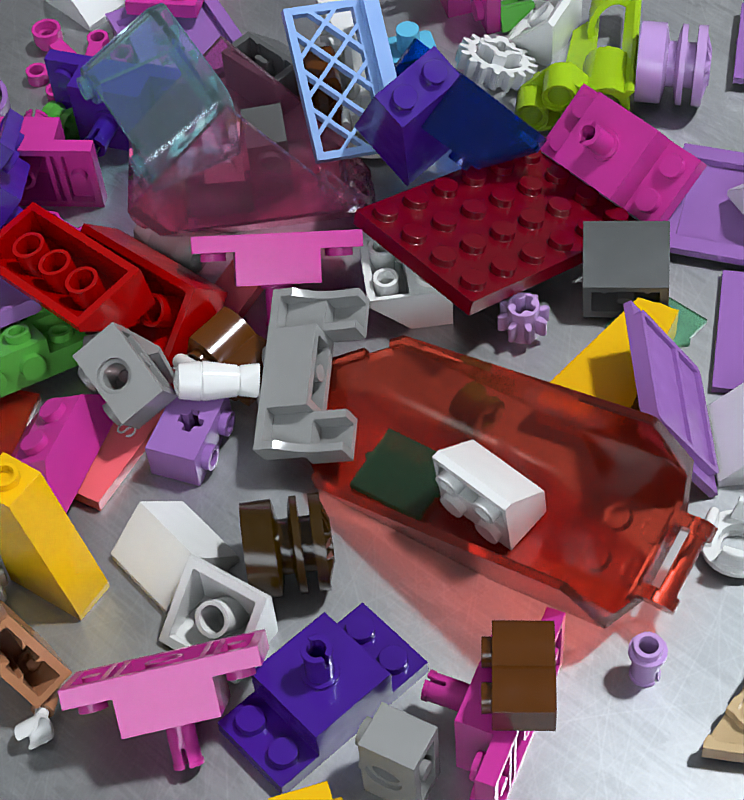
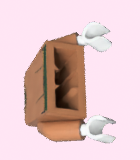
M0 600V676L31 703L30 709L34 715L17 724L14 729L15 737L18 741L29 736V750L31 751L54 737V727L49 718L54 715L59 700L57 691L63 686L64 681L72 674V671L33 628Z

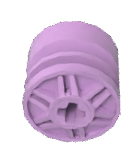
M642 21L634 102L659 104L664 88L673 87L675 105H681L682 88L692 89L690 106L700 107L701 99L709 84L712 46L708 33L709 25H699L697 42H688L689 24H683L678 41H671L668 22Z

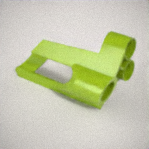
M592 0L588 21L573 30L566 63L557 62L549 65L541 72L535 73L533 78L518 89L514 121L519 128L526 131L552 130L583 83L596 92H601L629 111L630 98L635 90L642 0ZM612 5L626 7L622 49L612 46L597 48L599 16Z

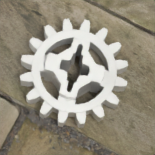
M472 34L470 39L464 37L462 42L459 43L454 59L457 61L456 67L464 70L463 75L465 77L476 78V84L483 83L484 88L494 91L501 87L504 92L508 93L510 88L518 91L524 83L533 78L538 65H535L536 59L534 57L527 56L528 50L516 48V43H510L509 39L503 36L496 35V38L491 39L487 34H484L483 38Z

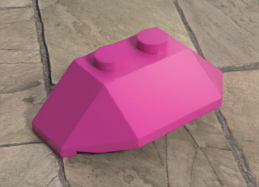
M80 394L62 398L55 397L47 400L30 421L11 455L41 472L66 513L114 423L102 408V405L106 402L100 394Z

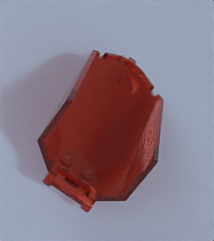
M405 335L389 339V347L369 353L364 347L332 358L327 410L348 409L358 419L354 461L317 464L310 462L314 471L310 476L315 488L498 584L603 629L614 623L642 601L653 605L665 613L674 615L681 602L677 597L705 543L712 542L718 528L703 518L687 513L694 460L657 417ZM472 439L543 489L545 491L547 511L512 550L499 541L496 544L490 543L476 530L475 523L464 515L460 518L454 516L440 502L441 495L435 480L436 472L432 458L438 450ZM680 530L688 533L660 588L653 586L652 583Z

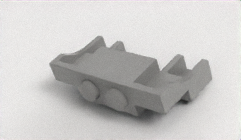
M292 287L273 290L267 343L262 350V363L264 367L260 385V396L257 397L258 413L253 451L264 460L306 457L312 464L354 461L358 419L348 409L327 410L334 342L366 339L370 299L360 288L312 291Z

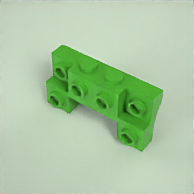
M42 307L39 313L1 329L0 398L78 366L72 355L82 348L84 336L88 335L85 332H79L44 307Z

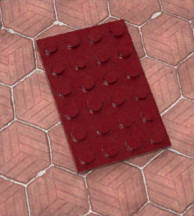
M526 143L357 209L353 224L362 229L365 234L470 316L582 264L583 221L637 220L630 216L625 209L616 206L599 194L596 189L588 186L572 175L569 170L544 155L539 148Z

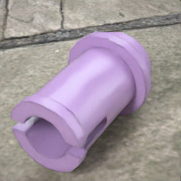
M643 632L633 637L629 643L628 655L632 661L629 668V676L631 681L639 687H652L655 685V679L657 681L660 679V667L667 659L668 648L666 642L659 635L653 632Z

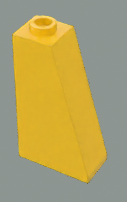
M638 297L633 303L641 311L644 310L674 341L679 310L662 303ZM624 311L541 390L538 396V423L618 451L621 450L640 411Z
M3 452L0 455V556L12 581L82 621L109 589V582L41 472Z

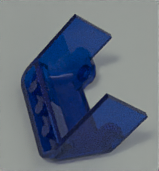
M414 38L394 65L397 77L429 51L430 48L417 38ZM457 69L456 71L460 74L421 126L422 129L451 149L452 152L448 157L466 171L471 166L480 170L538 153L548 140Z

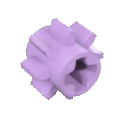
M517 293L511 296L508 302H500V314L497 315L498 331L507 330L508 342L510 343L514 341L519 344L530 345L538 335L546 336L550 308L547 305L540 306L537 294Z

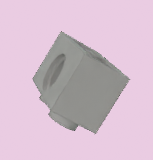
M114 322L110 323L72 355L81 367L77 372L80 379L90 390L94 392L97 390L106 402L102 405L103 410L118 426L122 424L140 429L178 397L175 390L131 331ZM127 369L128 380L122 388L118 389L116 384L117 376L122 370Z
M382 702L373 718L367 716L363 720L355 738V745L358 746L359 751L358 767L362 772L364 790L385 800H426L440 774L438 727Z

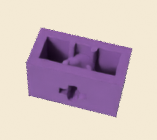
M177 397L168 404L145 446L151 473L201 486L207 471H212L217 464L219 446L224 436H230L235 425L236 415L231 410L229 398L192 401Z

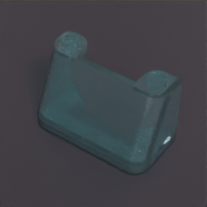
M164 3L147 8L80 68L81 76L76 78L82 96L85 100L92 99L97 105L104 102L132 144L134 155L129 157V161L138 179L145 178L153 191L240 153L235 108L228 90Z

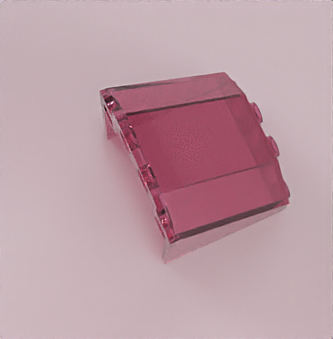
M220 36L129 134L128 213L138 226L144 229L150 228L160 236H209L355 217L357 209L377 202L375 200L374 185L371 181V171L361 158L356 157L315 164L301 99L223 36ZM280 103L289 153L241 116L240 109ZM316 119L318 129H320L323 123ZM200 124H207L200 132ZM327 126L320 135L324 152L338 150L346 141L344 137ZM179 136H186L189 138L190 143L175 158L174 141Z

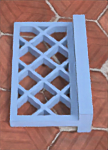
M341 0L283 9L281 12L315 164L378 154L370 144L355 136L357 132L355 127L352 132H349L333 121L332 117L341 104L361 117L365 110L346 98L355 83L368 90L372 100L378 92L397 77L379 0ZM351 11L354 27L348 35L329 23L334 13ZM328 14L325 19L322 18L321 16H319V15ZM307 17L320 27L309 41L296 32L293 19ZM323 30H326L343 42L334 57L314 44ZM355 32L358 42L352 38ZM299 44L305 47L302 53L300 51ZM347 45L361 54L363 64L357 73L337 60ZM309 51L328 63L319 79L304 68L303 59ZM332 67L352 79L343 94L323 82ZM364 70H365L366 79L361 76V74H362V72H363ZM308 82L314 85L311 91L309 90ZM317 89H320L337 101L328 117L313 107L311 98ZM316 119L323 123L320 129H318ZM326 126L346 139L340 149L323 151L320 135ZM350 142L356 146L346 148Z

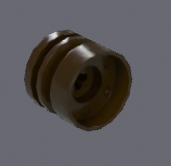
M319 492L307 493L309 515L303 516L298 514L296 496H288L287 518L277 519L270 499L239 503L240 527L248 584L270 595L272 599L283 597L285 575L291 574L295 575L301 594H309L307 572L317 571L320 592L332 590L331 581L335 565V555L330 519L320 501Z

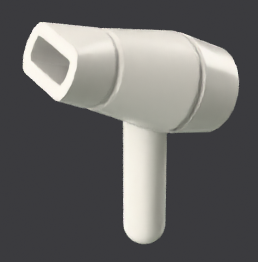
M183 353L177 354L173 358L172 363L175 368L173 385L179 399L210 401L237 397L238 395L252 398L260 396V363L237 366L204 360L200 362Z

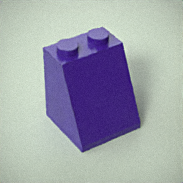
M435 46L378 92L354 126L406 186H409L466 136L462 76Z

